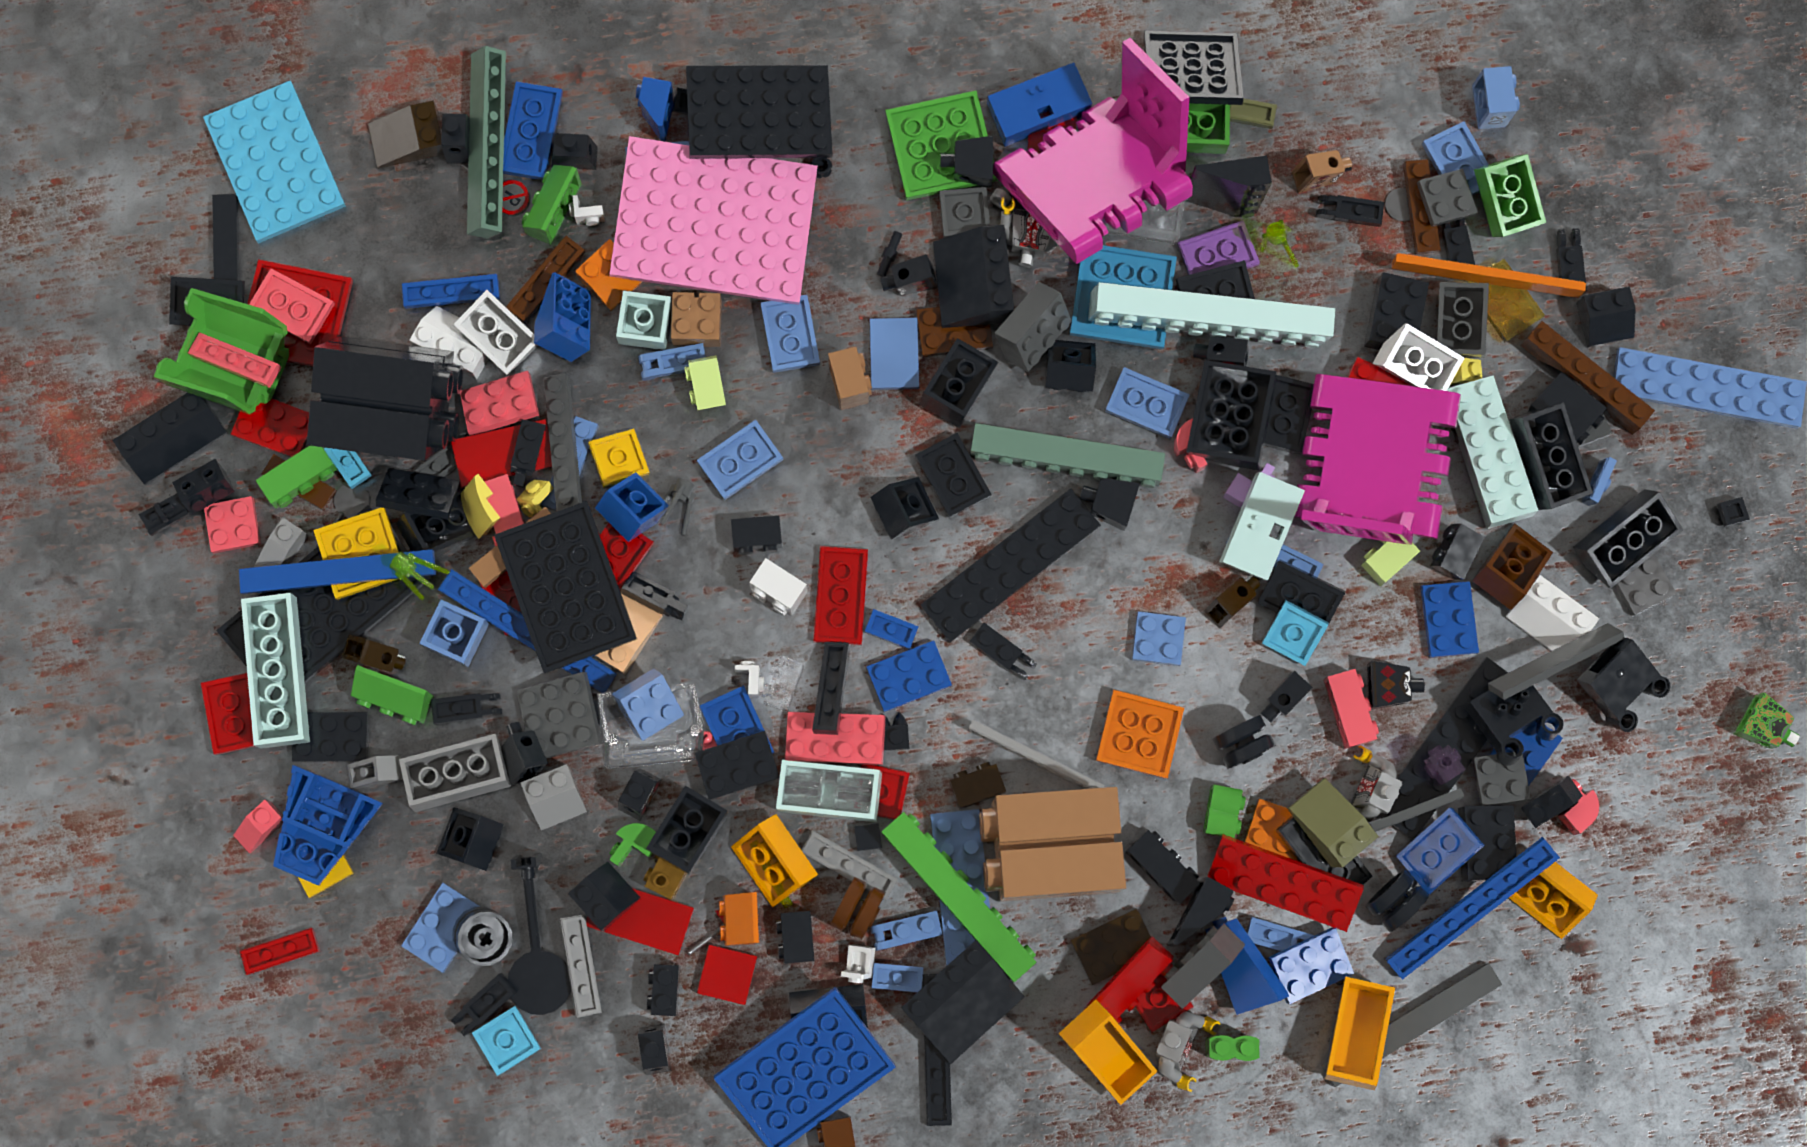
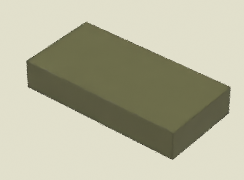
M1244 99L1243 105H1230V121L1272 129L1277 105Z

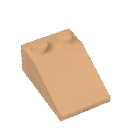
M622 594L638 640L593 657L626 676L663 615Z

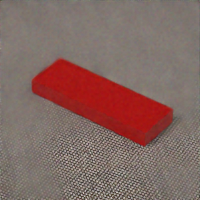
M309 928L242 950L240 955L246 975H251L318 953L320 949L314 928Z

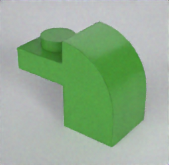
M632 823L622 827L616 834L624 840L622 843L617 842L609 853L612 855L610 861L620 867L634 847L650 858L653 853L648 851L646 847L656 831L640 823Z

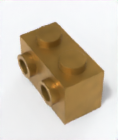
M655 855V859L658 861L654 869L650 867L645 874L643 881L646 884L644 887L673 901L687 873Z

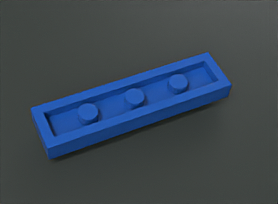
M490 274L402 283L403 305L405 309L475 302L486 290L498 300L500 299L498 275Z

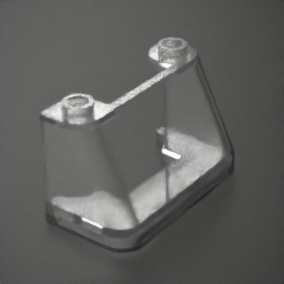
M679 684L671 690L684 716L644 741L633 733L612 695L614 692L597 693L604 765L607 768L617 769L696 759L695 753L702 751L704 730L695 684Z

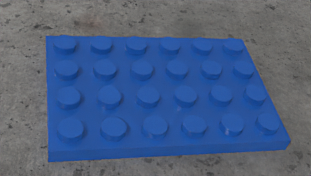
M834 987L716 1073L714 1080L767 1147H787L896 1068V1065L842 994Z

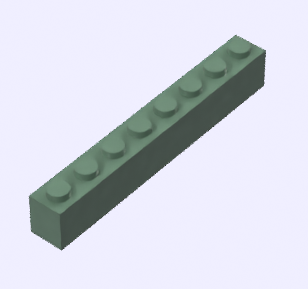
M484 46L471 54L467 235L486 239L502 232L506 51Z
M975 423L970 456L975 457V460L981 462H988L989 459L998 460V463L1001 465L1011 466L1013 463L1022 464V467L1026 469L1042 467L1051 473H1060L1061 470L1067 471L1070 475L1076 477H1083L1086 474L1093 475V478L1096 480L1112 478L1120 481L1141 483L1140 486L1146 488H1154L1155 485L1159 486L1161 483L1165 453L978 423Z

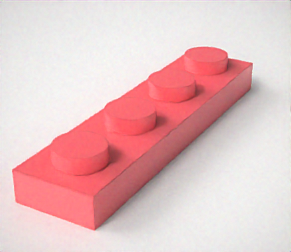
M200 332L188 351V354L193 358L268 388L272 386L282 368L275 362Z

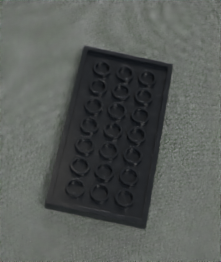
M367 505L355 516L372 511V508ZM395 537L399 553L408 552ZM319 546L298 563L323 561ZM431 577L400 578L338 600L334 597L331 585L262 592L257 597L291 593L297 597L304 682L307 683L343 653L348 635L362 637L428 582ZM241 609L216 631L247 667Z

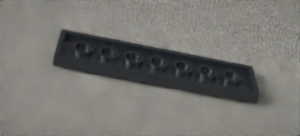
M1069 489L920 604V607L947 641L951 643L1101 527V524L1075 492Z
M1488 657L1484 658L1396 778L1402 781L1399 795L1395 799L1389 813L1379 815L1381 818L1450 792L1471 763L1472 758L1477 755L1487 741V738L1466 711V707L1470 701L1489 690V682L1507 674V671ZM1436 809L1392 826L1413 841Z

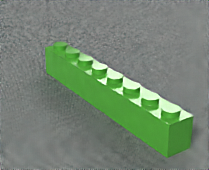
M903 812L881 834L969 934L993 958L1010 980L1015 983L1037 963L1033 959L1036 954L1027 944L1023 947L1017 939L1020 936L1010 925L1007 928L1000 921L1003 917L994 907L988 908L984 903L986 897L978 888L972 890L967 884L970 880L961 869L956 871L950 865L953 862L950 856L944 850L940 853L934 845L937 842L928 832L923 834L918 828L920 825L919 821L911 813L907 816Z

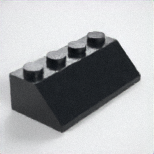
M187 392L112 441L144 485H147L228 432L205 398Z
M1564 402L1533 410L1509 419L1538 510L1554 509L1593 494Z
M1644 489L1573 546V549L1589 571L1608 588H1613L1682 532L1683 528L1661 493Z

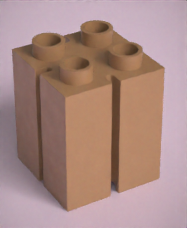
M1117 787L998 795L992 801L991 808L982 809L981 813H979L981 842H994L996 854L995 859H986L983 862L985 892L998 891L999 902L1114 894L1126 889L1122 842H1114V834H1121Z

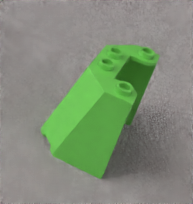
M191 288L184 300V307L186 313L194 318L192 325L187 331L186 339L178 352L176 362L170 358L162 359L157 364L154 377L168 386L235 410L252 414L255 412L257 405L260 403L266 404L272 399L289 358V349L284 346L287 326L262 308ZM200 332L275 362L282 368L272 386L268 388L193 358L188 354V351Z

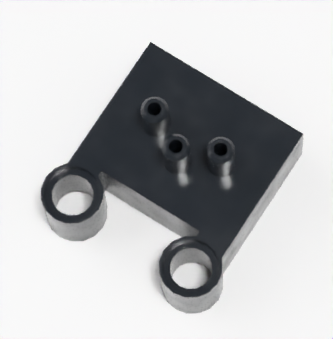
M1625 637L1623 640L1608 647L1577 679L1578 683L1605 715L1607 725L1624 732L1633 731L1638 724L1636 713L1626 708L1641 693L1662 698L1669 693L1671 687L1669 679L1659 674L1635 641Z
M1534 685L1505 700L1488 690L1470 701L1466 707V711L1497 752L1498 761L1506 766L1515 764L1524 751L1522 742L1512 737L1537 723V735L1545 741H1551L1557 737L1564 726L1562 717L1553 713ZM1545 723L1552 724L1555 731L1548 730ZM1505 748L1513 749L1515 756L1508 755Z

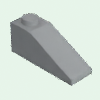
M282 518L269 536L254 567L290 564L309 535L285 518Z

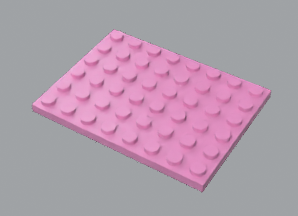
M629 136L610 277L799 305L818 166L771 158L689 159L688 145Z

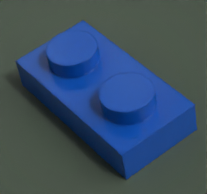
M873 609L865 633L910 650L919 626Z

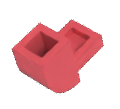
M1192 418L1181 426L1175 436L1174 452L1176 457L1185 453L1184 459L1190 469L1193 468L1198 473L1205 469L1207 462L1204 457L1186 452L1193 421Z
M1572 779L1583 796L1573 806L1564 810L1558 818L1573 835L1581 834L1596 820L1599 813V800L1594 790L1583 793L1582 786L1575 779Z

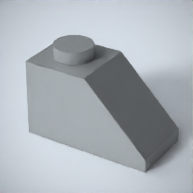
M374 756L347 764L350 789L390 784L403 780L399 762L401 756Z

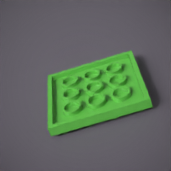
M977 90L885 110L906 201L939 194V191L976 186V184L954 180V168H940V154L954 153L955 141L988 136ZM993 174L992 182L998 181V179Z

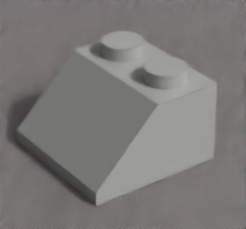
M567 764L521 782L528 804L541 831L587 813L571 768Z

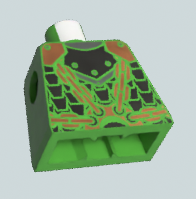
M1764 692L1754 696L1734 735L1769 749L1779 747L1781 742L1793 747L1800 737L1799 734L1789 729L1794 721V717Z

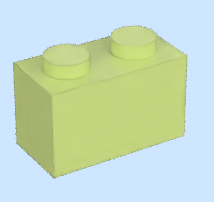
M717 355L688 360L689 366L684 368L687 381H692L693 390L689 391L691 404H696L697 410L726 405Z
M1381 541L1384 545L1378 550L1373 547L1363 557L1366 561L1361 566L1381 587L1420 552L1413 542L1412 545Z

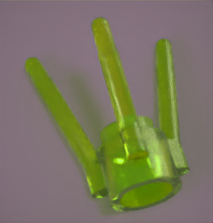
M1283 220L1271 223L1267 227L1266 233L1262 234L1263 241L1260 251L1262 253L1265 252L1268 241L1274 245L1282 244L1296 268L1299 267L1297 259L1286 240L1287 232L1290 233L1291 228L1285 225Z
M399 552L391 561L390 568L396 571L395 575L420 600H424V596L407 577L412 575L430 589H434V585L415 571L416 564L414 562L444 574L450 573L448 569L420 559L412 553L406 555L403 552Z

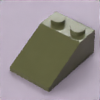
M1326 778L1321 779L1287 808L1330 867L1343 868L1379 837L1365 817Z

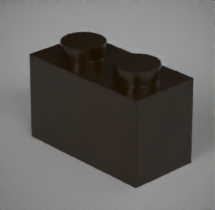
M986 762L976 766L977 771L967 773V770L953 774L954 779L950 780L949 783L959 810L1006 793L997 764L990 765V762Z

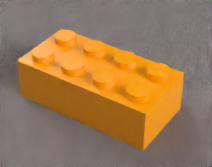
M1345 977L1325 1075L1326 1080L1375 1091L1378 1084L1395 993L1394 987Z
M1094 1000L1058 1033L1120 1105L1158 1072L1111 1014L1097 1000Z

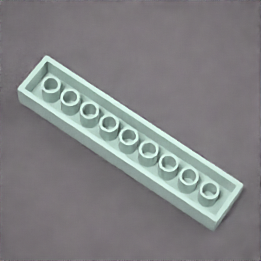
M1099 282L1090 292L1088 320L1095 321L1094 324L1101 326L1117 323L1118 327L1132 328V325L1142 326L1141 329L1148 331L1163 328L1168 333H1179V330L1188 331L1189 335L1194 336L1210 333L1213 337L1226 338V335L1235 336V339L1249 340V338H1256L1261 343H1272L1275 340L1282 341L1281 344L1287 346L1302 343L1307 348H1318L1319 345L1333 337L1335 308Z

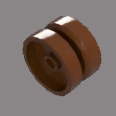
M854 877L830 925L842 931L846 928L850 919H853L854 922L850 929V936L862 941L868 927L871 928L881 909L879 906L886 892L873 887L866 899H864L862 895L866 889V882Z

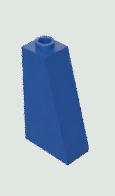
M1226 917L1212 921L1213 927L1216 929L1225 924L1245 944L1233 962L1221 972L1236 1015L1289 997L1287 990L1237 918L1228 921ZM1210 927V928H1208V929H1205L1206 933H1207L1212 927Z

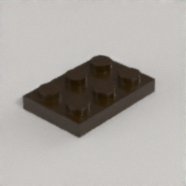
M1136 908L1070 940L1092 986L1115 975L1151 936Z

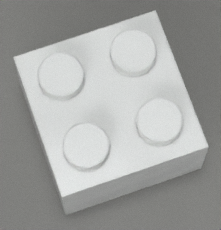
M766 558L749 582L753 596L763 603L766 600L772 603L773 609L783 616L786 613L792 616L808 593L807 584Z

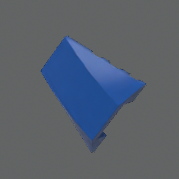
M292 765V777L290 786L288 785V798L285 811H283V824L278 837L273 866L319 886L383 803L320 775Z

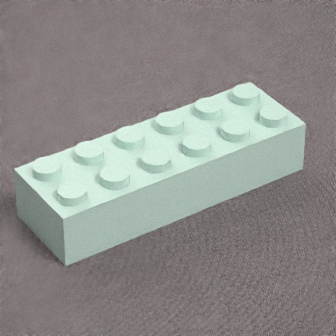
M1494 376L1448 388L1447 391L1461 394L1455 429L1486 529L1533 517L1537 513L1538 508Z
M291 593L241 599L254 746L262 749L309 743L310 736L297 597Z

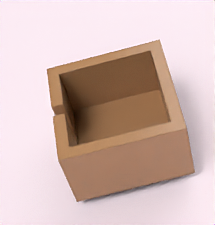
M673 292L671 325L673 346H689L703 343L704 347H721V293H699V297H695L694 293Z
M856 346L828 353L829 369L840 409L844 410L867 404L869 396L872 395V386L869 375L864 376L866 364L863 353H858Z

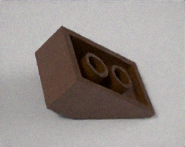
M1514 523L1481 566L1472 581L1508 609L1512 610L1526 596L1553 552Z

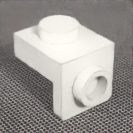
M573 195V203H569L570 216L575 217L577 224L596 226L600 222H605V213L602 205L580 207L578 195Z
M741 661L740 665H735V673L749 674V698H759V691H764V677H760V667L755 665L753 661Z
M849 945L847 969L841 971V976L848 977V981L853 983H863L864 979L872 978L875 947Z

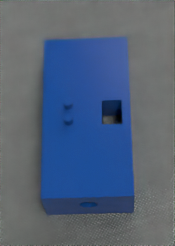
M1074 62L987 97V108L1004 147L1024 140L1031 134L1075 117L1080 118L1082 117V112L1092 107L1093 104Z

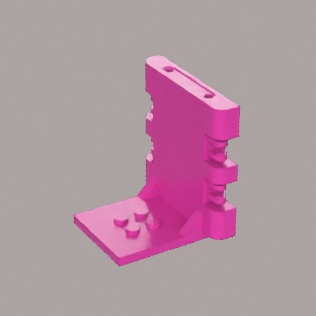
M1129 38L1122 42V93L1115 101L1112 97H1108L1083 111L1082 119L1076 122L1080 130L1078 132L1071 126L1065 129L1062 126H1057L1043 135V142L1038 144L1041 151L1040 154L1033 148L1027 151L1019 148L993 163V174L1064 252L1078 264L1103 249L1102 237L1108 234L1105 223H1108L1113 229L1121 227L1129 234L1142 226V213L1147 211L1144 200L1153 207L1160 204L1167 211L1192 196L1193 185L1186 174L1189 96Z
M1316 374L1310 407L1332 411V414L1316 412L1313 418L1331 422L1329 429L1322 427L1311 428V433L1328 436V439L1305 436L1302 455L1324 459V462L1306 460L1305 465L1311 468H1323L1322 476H1315L1313 474L1303 476V480L1320 483V487L1297 484V487L1305 490L1294 518L1301 519L1315 531L1412 545L1413 536L1438 539L1443 507L1438 504L1419 502V498L1438 500L1439 494L1435 492L1421 491L1422 483L1434 486L1441 485L1442 479L1423 476L1424 473L1448 477L1451 458L1445 455L1427 453V450L1446 452L1447 446L1429 443L1430 435L1441 438L1449 437V431L1434 429L1431 426L1456 428L1461 394L1436 389Z

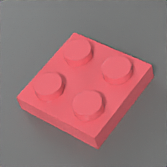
M252 496L213 503L204 508L210 550L213 554L261 545L255 503Z

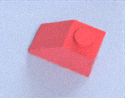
M264 800L245 817L233 836L251 854L282 826L283 814L272 802Z

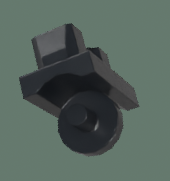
M176 493L160 503L157 502L153 507L138 515L149 535L153 536L190 516V513L181 503Z

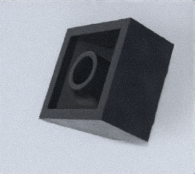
M1630 286L1587 294L1576 303L1588 348L1634 338L1636 308Z
M1055 340L1053 346L1047 349L1045 387L1053 390L1068 389L1077 392H1093L1096 373V343Z
M919 477L888 484L870 497L891 540L909 535L939 520Z
M453 807L436 854L487 871L504 824Z
M608 861L585 877L568 893L603 932L641 899Z

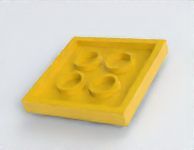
M378 508L313 530L323 560L399 553L385 508ZM397 579L331 585L335 599L338 600Z

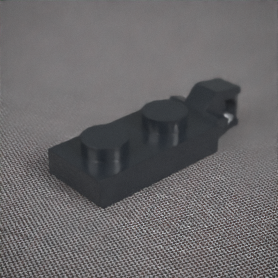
M522 419L510 471L516 473L513 485L523 488L526 476L532 477L533 472L535 473L546 429L545 424Z
M635 571L632 572L621 588V594L662 615L664 614L668 617L671 615L679 620H683L687 613L688 605L679 601V598L675 596L676 592Z

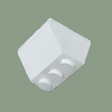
M488 290L453 324L506 374H509L538 346L534 343V334Z
M436 306L420 320L409 341L413 346L454 351L453 364L462 365L463 373L477 380L489 357L453 325L460 317Z
M1405 323L1383 343L1372 364L1379 366L1411 386L1447 391L1464 357Z
M1541 575L1537 577L1526 596L1505 617L1550 651L1589 633L1599 620L1597 616Z

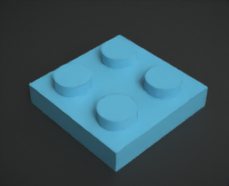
M1285 600L1262 644L1306 666L1329 622Z
M517 1006L512 1007L472 1032L497 1076L542 1049Z

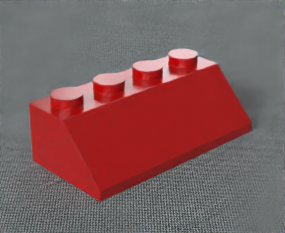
M1151 936L1087 1003L1083 1011L1094 1000H1097L1119 1024L1122 1021L1120 1015L1126 1009L1130 1012L1139 1003L1137 997L1143 991L1146 994L1149 993L1156 985L1155 978L1159 974L1165 976L1174 966L1171 963L1174 956Z

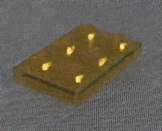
M1505 259L1491 267L1513 271ZM1468 281L1467 283H1479V282ZM1489 284L1487 319L1504 343L1545 317V314L1527 290Z

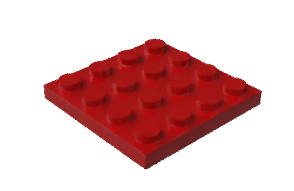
M258 259L248 305L270 269L283 274L335 303L311 345L288 332L284 337V346L289 349L287 362L313 367L315 347L340 336L353 279L351 277Z

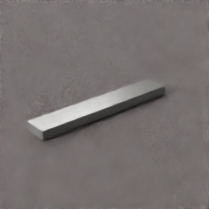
M972 720L968 728L969 732L1083 789L1104 788L1105 786L975 720Z

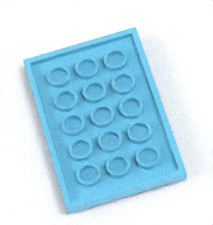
M291 80L203 117L258 244L346 207Z

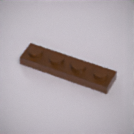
M1428 159L1405 161L1403 163L1415 255L1438 253L1441 250L1438 227H1431L1417 186L1419 180L1430 178Z
M565 236L506 308L526 324L541 306L552 273L556 272L565 277L584 255L585 250L568 236Z

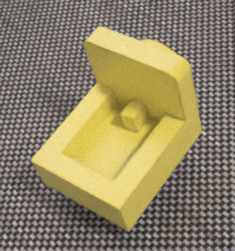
M1464 358L1449 386L1482 379L1481 360Z
M533 480L529 482L525 490L516 499L521 505L522 512L528 517L536 515L542 510L539 504L554 488L549 481Z

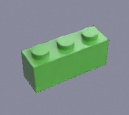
M308 446L255 481L271 505L276 509L279 507L284 508L291 504L293 498L297 495H303L311 491L314 487L313 485L320 480L326 481L334 475V471L338 469L323 447Z

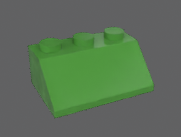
M553 165L551 171L548 170L545 173L542 181L544 185L540 192L537 191L532 200L534 205L530 212L525 213L522 219V227L525 234L549 245L552 244L569 210V203L573 202V195L577 194L582 184L577 168L572 166Z
M359 665L355 669L351 696L357 699L356 704L369 709L371 705L380 708V713L393 717L394 713L403 716L402 721L412 725H416V722L424 724L431 707V699H434V696L427 690Z

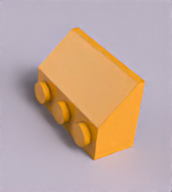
M777 814L759 823L731 846L772 908L818 875Z
M1554 862L1510 896L1509 899L1562 939L1592 911L1598 894L1557 862Z

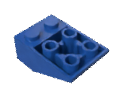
M556 272L552 273L535 321L534 343L570 362L590 350L591 291Z

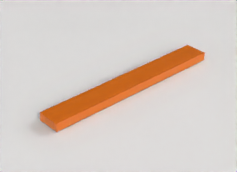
M1401 253L1396 254L1391 269L1489 283L1579 298L1586 289V283L1581 281Z

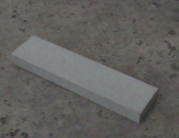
M813 830L802 848L804 855L846 879L852 881L854 877L865 881L866 890L870 891L873 887H876L886 892L883 898L885 901L898 880L896 877Z
M585 914L559 918L576 1018L602 1013Z

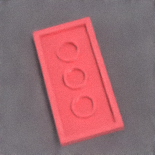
M788 712L785 760L813 763L883 765L885 715L841 714L838 735L813 733L815 713Z

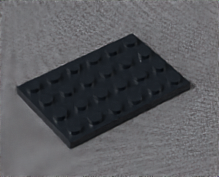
M828 65L686 66L689 159L832 158Z
M587 501L494 535L544 674L638 640Z

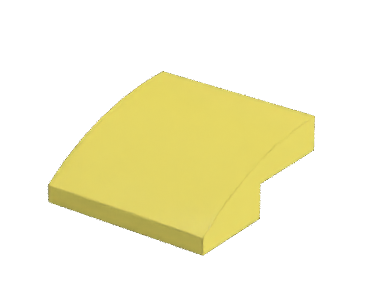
M479 474L473 477L461 493L465 516L478 539L485 536L500 519V516L487 501L493 493Z

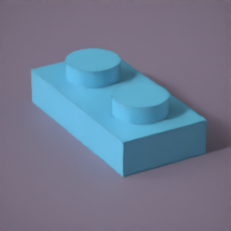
M324 448L351 489L372 476L356 452Z

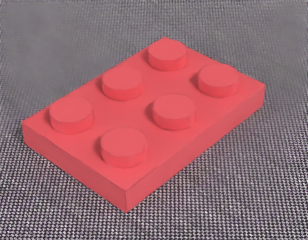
M270 269L249 305L266 310L287 326L288 333L311 345L335 303L283 274Z
M528 370L460 391L467 431L470 436L522 421V419L527 420L539 416L532 379Z

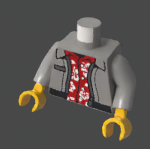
M1004 197L1001 198V207L1004 211L1001 212L1000 225L1005 227L1006 243L1011 246V252L1020 254L1018 264L1022 267L1030 268L1033 265L1034 257L1044 258L1045 253L1052 252L1058 244L1028 211L1014 208L1015 200L1013 197L1010 206H1005L1003 204Z
M1360 745L1358 747L1363 750L1362 756H1353L1362 763L1370 762V765L1365 770L1351 804L1368 822H1371L1379 815L1389 813L1395 799L1399 795L1402 781L1396 779L1397 772L1393 763L1376 754L1373 755L1372 751Z
M1187 1011L1180 1013L1177 1018L1169 1020L1156 1050L1157 1062H1159L1158 1070L1168 1079L1177 1083L1179 1089L1192 1092L1189 1089V1082L1196 1083L1194 1077L1182 1074L1181 1070L1199 1028L1211 1035L1217 1034L1212 1031V1028L1215 1024L1220 1025V1022L1209 1016L1204 1018Z

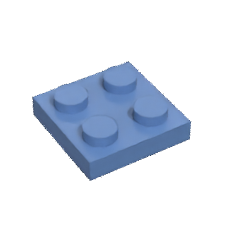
M1138 611L1132 660L1180 666L1186 617Z

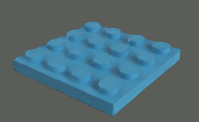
M1103 245V249L1080 262L1069 335L1163 350L1166 332L1163 328L1148 331L1141 329L1142 326L1132 325V328L1118 327L1117 323L1101 326L1094 324L1095 321H1089L1090 292L1099 282L1172 290L1177 257Z

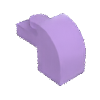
M1266 463L1261 472L1275 478L1272 475L1275 467ZM1238 473L1223 498L1238 507H1242L1252 481Z

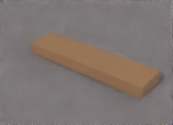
M544 507L526 523L547 516L551 512ZM498 545L469 567L485 588L507 571Z

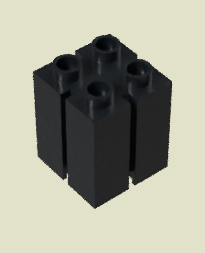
M342 336L316 346L314 349L311 392L320 393V400H310L307 445L422 461L427 460L435 452L445 449L447 441L455 442L457 438L459 414L449 412V403L447 401L450 400L452 393L459 394L461 391L463 366L453 364L454 351Z

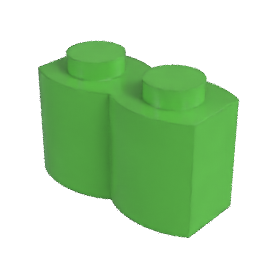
M1215 784L1211 785L1203 834L1222 837L1224 834L1235 838V834L1239 835L1242 822L1238 820L1239 810L1243 811L1246 797L1242 796L1243 790Z
M1224 1035L1209 1036L1205 1038V1056L1221 1061L1232 1058L1242 1061L1256 1060L1260 1058L1259 1039L1243 1035L1233 1038Z

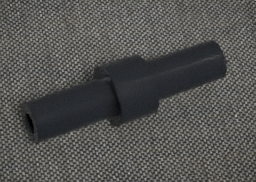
M894 231L888 247L884 248L881 255L883 259L877 272L878 276L886 277L891 262L895 261L898 254L896 250L902 238V233Z

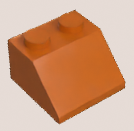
M611 239L605 242L575 271L578 279L610 311L621 303L623 291L632 292L643 282L610 277L614 242Z
M757 892L724 895L723 901H719V916H724V926H720V941H725V946L754 945L759 943Z

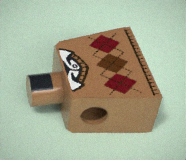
M1337 150L1306 155L1291 171L1298 193L1335 183L1345 172L1352 170V162L1349 157L1341 158Z

